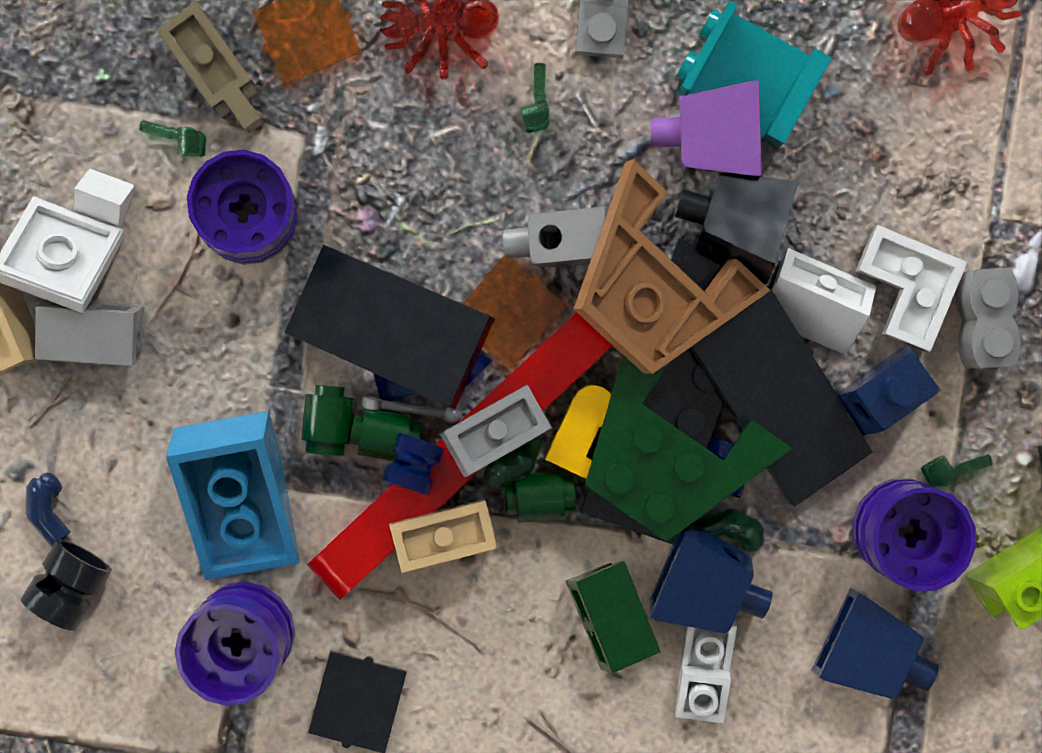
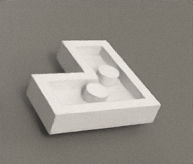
M874 226L856 271L900 289L882 334L924 352H931L967 261L882 226Z

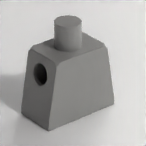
M594 207L528 215L527 228L505 229L503 231L505 256L507 259L530 257L531 264L538 267L590 264L609 209L606 207ZM554 232H561L562 241L560 245L556 248H551V235Z

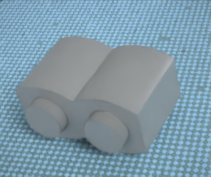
M1011 268L975 269L963 272L956 289V305L963 319L958 335V351L966 369L1015 367L1021 351V337L1013 316L1018 305L1019 291L1016 277Z

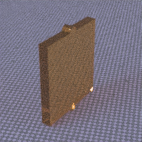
M277 0L252 11L266 42L263 45V50L267 54H271L284 85L362 53L348 21L351 18V14L348 10H343L339 0Z
M504 255L463 304L495 318L482 348L486 347L512 369L566 305L540 283L539 275L531 276L511 258L507 259Z

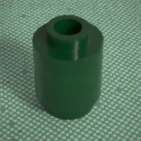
M316 385L315 394H305L301 440L306 441L305 453L344 456L345 444H350L354 400L352 397H344L345 387Z
M366 409L364 416L355 415L350 444L359 445L358 455L399 463H403L404 459L416 461L423 422L412 421V415Z
M560 471L513 475V485L504 486L507 515L516 514L517 523L564 519L565 514L576 513V494L572 474L561 475Z

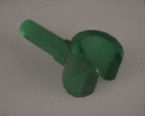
M545 63L534 64L533 97L535 103L520 106L526 133L545 130L550 124L549 108L545 94Z
M146 120L141 121L139 126L141 132L169 140H177V155L186 157L205 156L206 137L201 131L191 127L175 128Z
M987 454L951 466L946 456L942 455L923 465L921 471L931 486H949L956 482L958 477L992 466L993 461L991 456Z

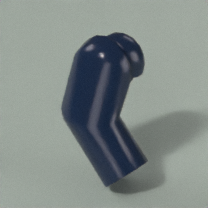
M47 472L43 473L38 479L32 478L26 486V516L47 543L53 547L57 539L64 540L71 531L53 511V497L59 495L62 485L54 474Z

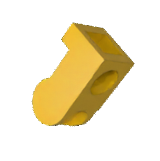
M590 385L576 392L544 457L545 460L585 479L587 478L592 459L586 455L599 427L603 424L611 397L609 391L600 386Z

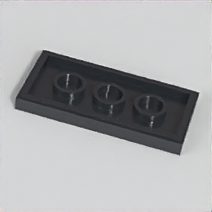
M323 244L284 333L447 407L456 409L495 318Z
M773 291L762 296L690 347L742 431L747 423L753 420L793 448L767 467L770 475L790 505L797 506L873 453Z

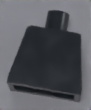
M722 172L718 175L712 197L683 189L675 217L703 225L696 247L700 254L723 265L727 260L737 259L762 283L767 284L778 258L798 183L788 180Z

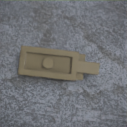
M194 2L156 29L214 111L217 110L223 119L233 113L248 133H251L265 123L250 102V100L259 95L253 86L254 82L197 2Z

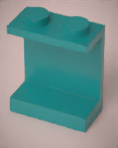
M729 0L723 13L716 9L712 10L699 34L707 39L699 55L689 51L675 77L684 81L677 94L686 96L744 82L759 81L760 138L762 142L778 150L787 140L832 57L816 48L810 55L802 52L735 14L734 11L738 5Z

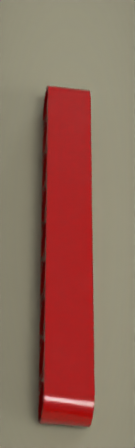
M576 312L460 422L526 385L529 386L541 410H545L613 345ZM443 439L439 440L317 554L307 566L341 600L395 550L389 523L435 512L478 471L464 478Z

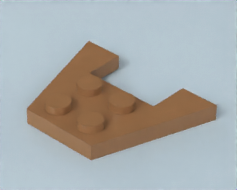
M630 160L624 164L573 310L642 373L653 374L770 292V290L737 259L727 260L705 291L692 281L640 231L668 193L635 160Z

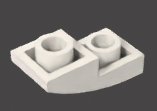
M736 619L727 633L686 626L677 690L676 718L724 724L731 683L730 666L737 631Z

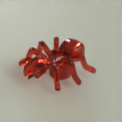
M415 0L424 11L421 14H415L400 1L382 2L384 8H397L401 10L400 12H386L379 17L381 21L394 23L389 27L380 29L383 35L391 39L402 38L401 42L385 44L386 50L403 49L419 31L425 33L416 53L408 59L403 67L406 73H411L415 66L423 60L435 33L438 36L440 56L439 77L442 80H446L449 77L447 41H454L481 69H486L489 66L488 61L478 51L474 50L464 37L482 41L493 35L499 26V14L497 7L490 0H468L466 2H463L464 0H436L432 6H430L427 0Z
M916 0L900 14L897 27L902 38L915 44L925 43L933 38L941 39L923 70L927 76L933 73L938 61L946 52L952 35L959 30L965 43L964 66L965 70L969 72L975 67L973 54L976 42L966 21L986 32L990 36V44L998 53H1002L1006 48L999 39L1000 33L998 28L977 15L979 12H985L991 16L995 15L1001 20H1009L1020 17L1021 11L1017 10L1008 13L1002 11L1016 5L1018 0Z

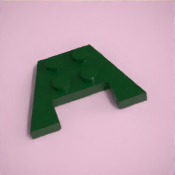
M623 355L585 485L664 541H669L793 449L759 424L750 420L724 458L720 459L642 404L670 362L653 374H644Z

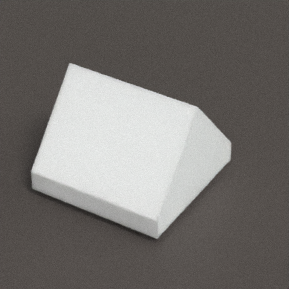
M89 169L74 188L73 211L121 228L136 186Z

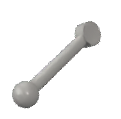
M363 396L362 407L366 409H382L441 418L450 425L459 423L462 418V412L458 407L456 409L450 407L439 409L387 401L372 396Z

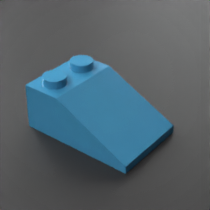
M269 411L174 428L166 459L205 580L299 564L300 556L282 458Z

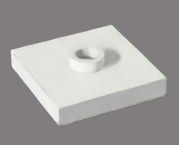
M33 196L0 252V283L84 314L124 240V230Z

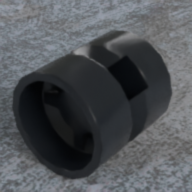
M57 539L42 563L46 571L45 574H36L20 600L27 609L41 619L62 629L75 631L90 607L87 599L88 595H97L112 569L102 559L83 547L63 539Z

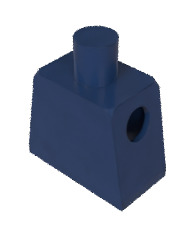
M905 344L843 388L837 395L862 435L865 436L883 432L935 396L940 391V388L913 350ZM859 404H860V405L865 409V411L868 413L869 418L863 413V411H862L861 408L859 407Z
M691 523L676 535L650 597V618L682 626L727 633L730 631L738 611L763 619L770 608L773 592L751 584L754 569L752 558L748 554Z
M850 588L812 671L825 681L889 699H896L905 681L925 691L929 690L936 679L939 666L917 655L923 643L924 637L863 594Z

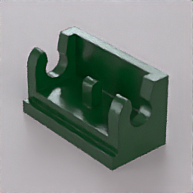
M625 561L615 564L608 563L565 580L601 670L615 673L661 652Z

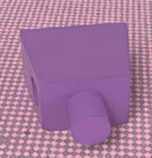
M749 81L679 97L680 117L651 118L652 148L681 147L682 167L753 176L762 175L759 81Z

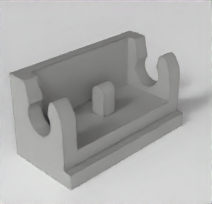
M45 300L36 306L35 359L133 366L136 363V354H141L144 305L90 301L83 314Z

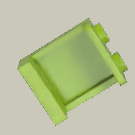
M1042 526L964 575L989 616L995 618L1007 611L1016 627L1020 629H1025L1042 618Z

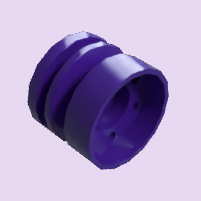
M245 149L225 151L205 161L192 177L187 194L189 219L201 239L224 260L242 265L263 263L280 254L292 240L298 222L296 199L281 168L265 155ZM250 202L258 213L249 215L248 222L242 223L235 210H243L244 203Z
M911 478L890 479L873 487L859 502L853 518V541L860 557L876 572L887 577L895 584L913 591H936L955 582L969 567L976 549V527L968 509L954 495ZM909 524L914 525L913 534L907 533L904 537L899 535L900 527H908Z
M246 581L226 584L207 597L178 633L174 653L179 674L191 691L208 702L230 706L251 701L264 693L292 652L296 633L292 613L282 598L266 586ZM236 628L241 629V634L234 633ZM242 637L250 638L248 642H242Z

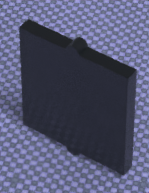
M331 650L308 733L342 742L344 748L354 745L385 753L407 671L374 662L372 656L362 659Z

